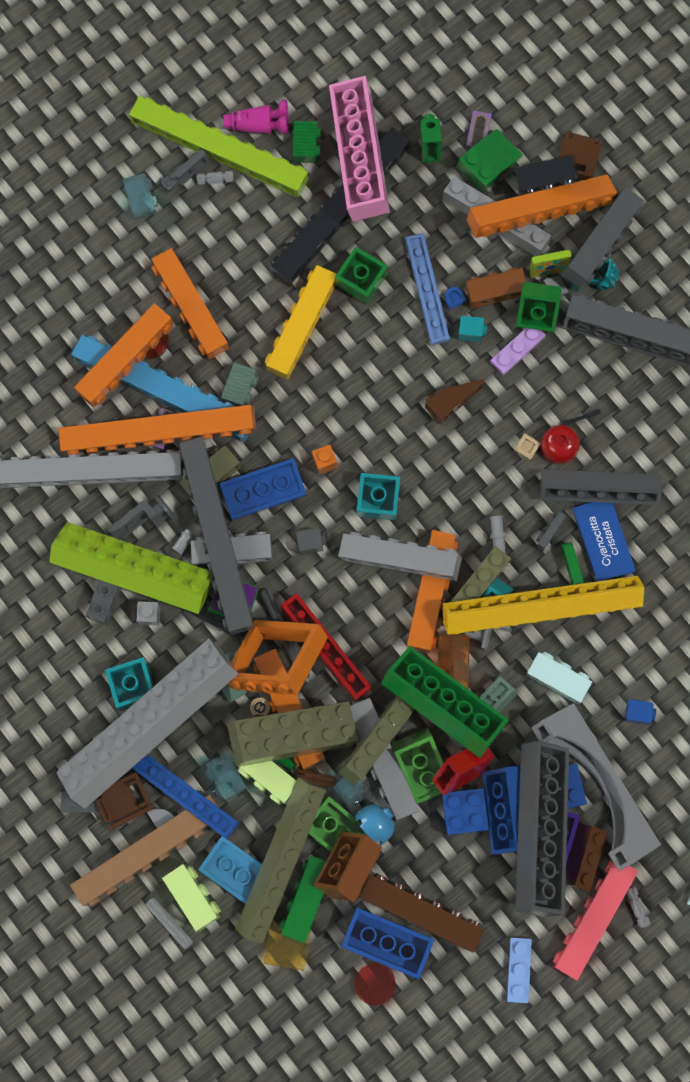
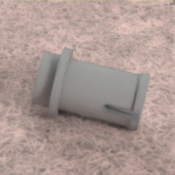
M187 529L184 532L181 531L182 535L172 546V549L181 555L190 542L194 541L193 538L195 537Z

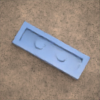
M510 938L507 1002L528 1003L532 939Z

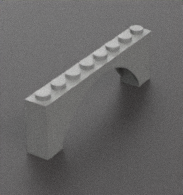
M574 703L532 727L540 742L569 748V754L585 765L599 782L608 800L613 820V843L608 854L619 871L661 846Z

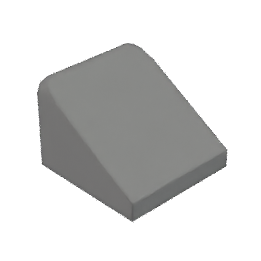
M560 276L543 280L545 285L562 287L561 296L568 293Z

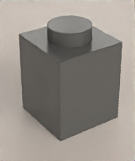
M320 528L296 532L300 555L323 551L326 539L325 533L320 534Z

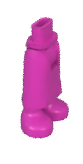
M287 99L281 100L278 108L275 110H271L270 105L239 110L236 111V114L235 111H232V114L224 115V129L232 128L233 131L270 134L272 130H278L283 134H288L289 114Z

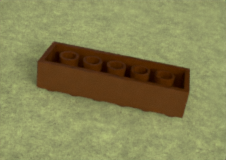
M375 873L374 876L369 875L359 898L474 953L484 929L480 928L481 923L471 918L467 922L461 919L462 914L450 909V912L442 909L444 905L434 900L428 903L423 900L425 896L415 891L410 894L404 891L406 887L394 882L391 885L386 882V877Z

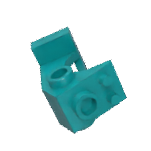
M609 258L608 261L604 260L603 265L597 271L602 272L601 278H593L588 285L597 286L601 290L615 288V283L619 280V270L616 267V263ZM572 283L571 291L578 292L579 288Z

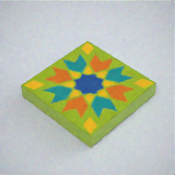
M570 250L532 257L529 270L530 278L563 272L571 261Z

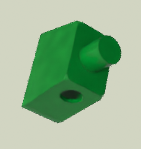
M429 113L424 115L420 127L422 163L441 162L442 140L440 119L435 118L434 114Z

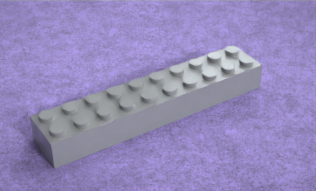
M207 639L56 772L70 799L84 809L88 807L238 675V672L224 652L213 641Z

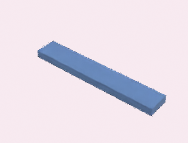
M424 233L405 237V242L431 345L449 342L450 337Z

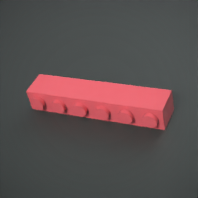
M608 861L604 868L606 872L604 878L598 879L594 886L596 890L594 896L588 897L583 906L586 908L583 915L579 914L573 924L576 928L572 934L569 932L565 937L563 951H558L553 959V962H555L554 968L572 979L578 980L638 873V870L631 866L619 871L613 861Z

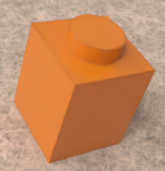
M331 445L312 451L319 475L338 468Z

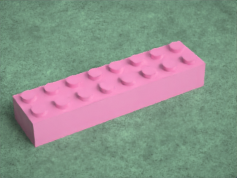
M366 76L331 84L329 89L347 210L352 222L390 213L371 89Z

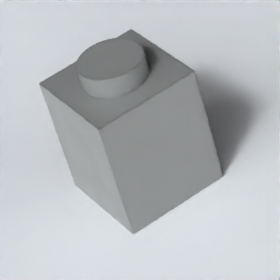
M138 602L137 622L139 625L160 626L161 606L158 602Z

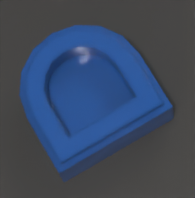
M452 287L446 291L444 299L449 310L467 303V299L461 289Z

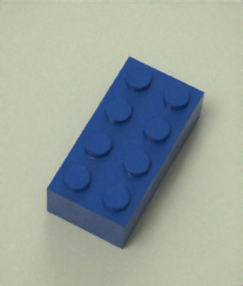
M521 766L482 772L492 855L518 851Z
M356 908L341 947L419 979L434 939Z

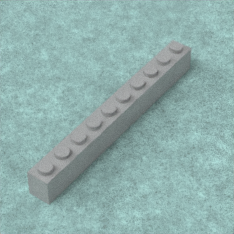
M167 450L166 453L147 451L146 454L127 452V455L108 453L107 456L93 453L88 454V457L72 454L68 455L67 458L52 455L46 459H41L38 456H32L24 460L19 457H12L10 460L3 461L0 459V488L181 480L183 477V461H180L177 450Z

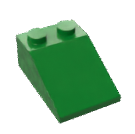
M496 129L468 150L459 159L457 168L484 193L522 158L523 154Z

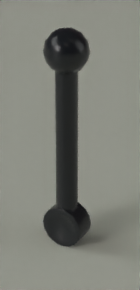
M597 409L569 421L564 420L562 425L569 426L574 422L599 415L601 411Z

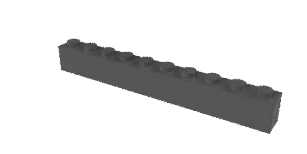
M203 437L179 443L181 449L178 450L180 461L185 463L186 468H183L185 480L189 479L190 487H187L190 498H194L195 505L192 508L195 517L199 516L200 524H197L200 536L204 535L205 542L202 543L205 555L209 554L210 561L207 562L210 574L214 573L215 580L212 581L215 593L219 592L220 599L217 602L220 612L224 611L225 618L222 621L225 631L229 630L230 634L233 635L254 629V623Z

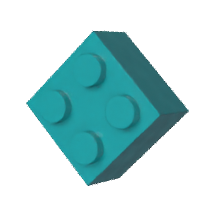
M361 473L357 517L396 520L400 477Z
M144 657L105 670L115 706L119 711L129 709L155 686L148 662Z

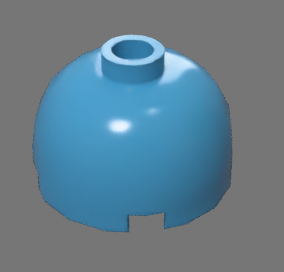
M372 804L362 808L355 814L356 821L359 818L362 821L360 825L362 830L373 841L377 842L379 840L380 846L390 839L395 830L392 820L394 815L387 807L382 808L379 805Z

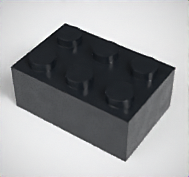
M575 154L515 168L519 191L524 190L525 194L538 190L537 187L541 186L544 189L553 188L559 182H562L563 185L572 184L579 177Z

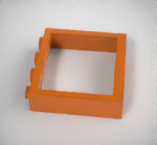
M255 620L253 622L255 628L248 631L231 661L238 675L228 685L236 690L298 695L328 636L320 624ZM263 639L304 642L286 677L245 673Z

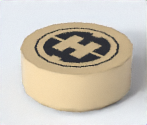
M256 698L250 705V711L253 715L266 716L270 713V704L265 698Z

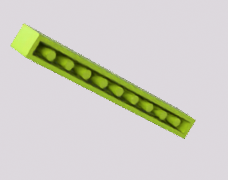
M139 96L129 113L131 123L192 151L198 152L202 149L208 158L296 198H299L308 181V172L302 166H294L284 158L278 159L266 150L256 149L251 143H243L233 135L227 136L215 127L205 126L200 120L194 121L182 112L176 113L166 105L156 104L149 97L143 98Z

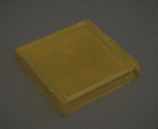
M272 922L269 928L263 964L304 971L311 929L304 945L281 935L282 931L279 930L281 924Z

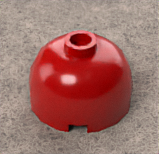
M561 424L549 428L541 439L543 456L553 464H567L575 459L580 449V440L576 431L567 425Z

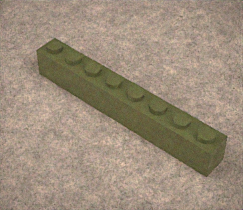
M298 777L235 929L247 940L263 943L326 792V789L314 781Z

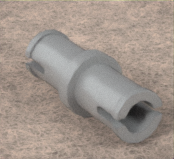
M492 516L490 517L492 530L490 539L493 540V548L496 546L506 554L504 541L506 533L503 531V517Z

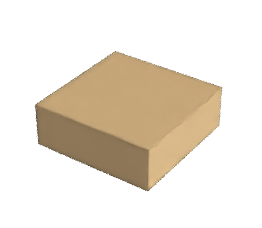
M524 433L514 451L531 461L541 443Z

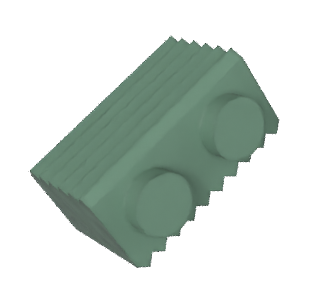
M234 362L221 395L222 402H229L235 407L249 405L252 399L251 389L257 386L259 380L256 369Z

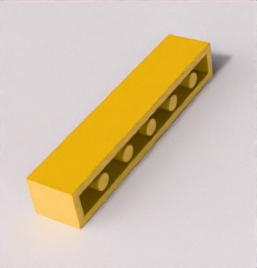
M316 265L314 271H310L306 287L303 286L300 290L298 303H294L290 313L292 315L290 319L285 320L281 336H277L273 345L275 348L272 354L269 353L266 357L265 364L268 372L286 380L289 379L335 288L336 273Z

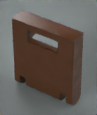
M566 131L559 157L575 154L577 165L586 167L585 172L578 170L579 177L577 179L586 180L593 178L603 140H599L598 144H594L595 138L573 133L571 138L569 137L570 132Z
M136 772L116 781L101 794L102 798L95 801L104 822L108 823L112 820L114 824L107 827L109 831L154 809ZM137 784L145 801L137 805L129 788Z

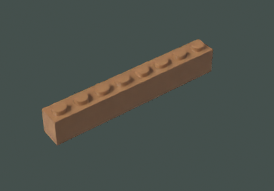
M208 795L206 797L208 800H210L212 803L218 806L211 795ZM186 809L70 886L82 906L89 905V907H92L100 902L99 898L104 894L109 896L118 890L117 886L124 882L126 885L135 879L134 875L138 872L145 873L153 867L152 863L159 860V862L167 859L170 856L169 852L175 848L177 851L188 845L186 841L192 837L197 839L205 834L204 829L209 826Z

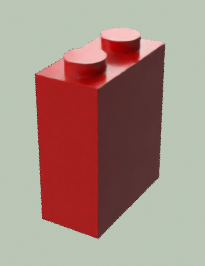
M489 748L481 758L470 750L465 749L447 758L432 781L443 796L479 778L495 756Z

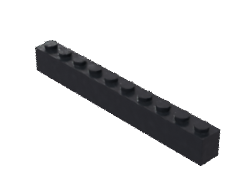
M393 127L388 132L385 131L379 141L384 177L410 148V140ZM343 184L334 189L332 197L321 204L319 212L309 218L305 228L299 229L292 243L288 242L283 249L284 252L280 256H276L271 262L272 274L289 287L350 218Z

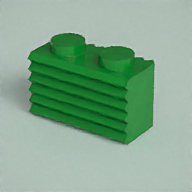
M294 121V163H316V157H320V145H317V139H321V127H317V121Z

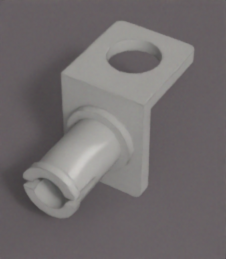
M510 626L497 628V630L512 631ZM493 628L476 632H465V638L482 641V649L487 651Z

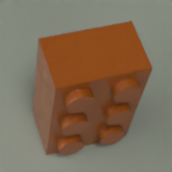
M341 832L314 887L332 899L355 902L360 895L362 886L370 875L374 863L379 858L382 846L365 834Z

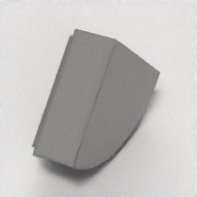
M154 809L147 812L157 828L175 817L163 809Z

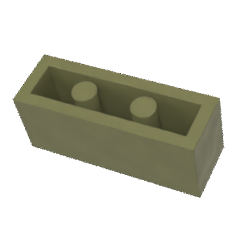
M225 445L222 448H216L209 458L217 487L241 468L240 462ZM183 476L181 478L182 481L179 483L189 495L187 487H190L189 479L185 480Z

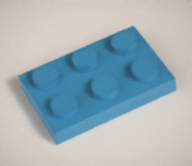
M221 836L198 870L246 904L262 864Z

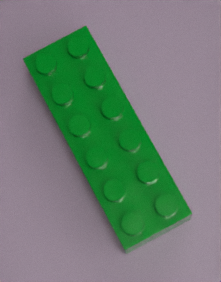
M411 646L391 666L381 682L387 689L479 758L482 757L509 721V719Z

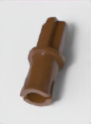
M300 768L297 769L296 781L298 777L314 781L324 787L334 788L336 785L335 776L321 774L317 770L312 772Z

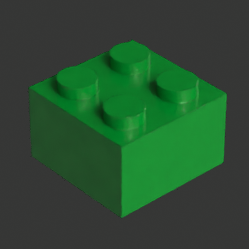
M355 246L335 276V286L368 304L388 275V265Z
M523 282L516 327L555 332L562 287Z

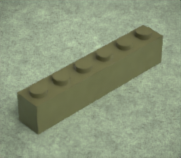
M396 695L338 773L353 786L361 781L415 709Z

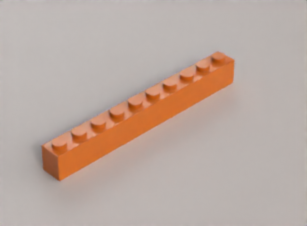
M252 405L58 428L60 449L62 452H66L67 455H78L79 451L86 450V453H96L101 448H105V451L117 450L118 446L130 449L136 448V444L154 446L155 442L160 441L163 444H172L177 439H182V442L192 440L194 437H203L206 440L213 439V435L219 434L220 437H231L232 433L239 432L240 435L252 434V430H257L255 410Z

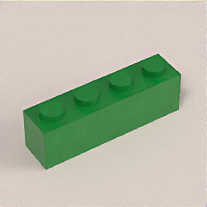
M311 855L309 860L305 859L301 869L304 872L302 880L297 879L294 891H297L294 899L290 898L286 909L290 911L287 919L283 918L279 928L282 931L281 935L283 937L305 945L324 894L314 887V884L326 861Z

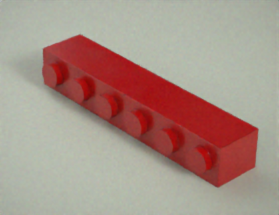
M297 593L281 604V611L290 622L320 624L328 638L318 657L354 703L371 691V686Z

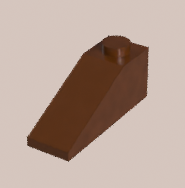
M480 379L440 390L436 394L432 393L425 400V409L441 425L484 387V381Z

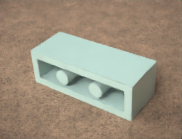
M538 652L526 676L579 705L592 683L589 680L590 677L582 672L577 674L571 670L572 667L564 662L559 664L553 660L554 657L546 652H543V654Z

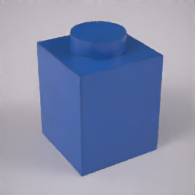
M629 699L626 705L624 722L644 725L651 724L656 718V709L653 708L654 703Z

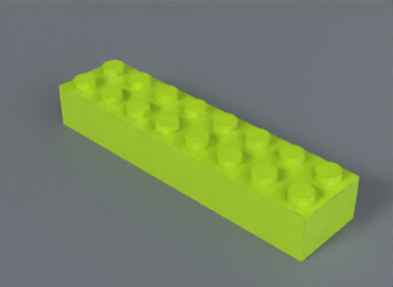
M67 522L51 545L49 563L197 614L201 611L212 591L214 573L210 574L207 569Z

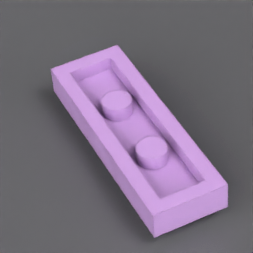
M525 328L491 359L490 363L504 376L534 349L546 335L541 330Z

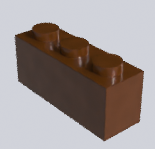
M578 823L566 863L565 885L588 892L591 891L608 832L594 826Z

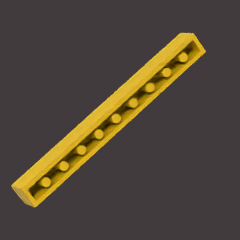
M638 576L443 603V624L449 635L588 614L594 615L596 613L614 612L623 609H634L643 607L644 585Z

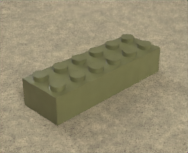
M349 701L237 720L228 727L237 767L351 747L359 741Z

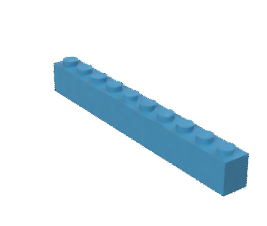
M82 335L71 355L74 361L92 369L113 346L109 344L104 346L98 343L99 340L95 337ZM144 361L137 362L132 367V372L119 381L181 413L235 407L229 402L222 403L218 401V398L210 393L208 395L202 393L194 385L190 387L185 385L184 381L177 377L171 378L166 376L167 373L157 368L154 370L150 368V365ZM239 432L232 433L231 437L245 443L249 434L240 435Z

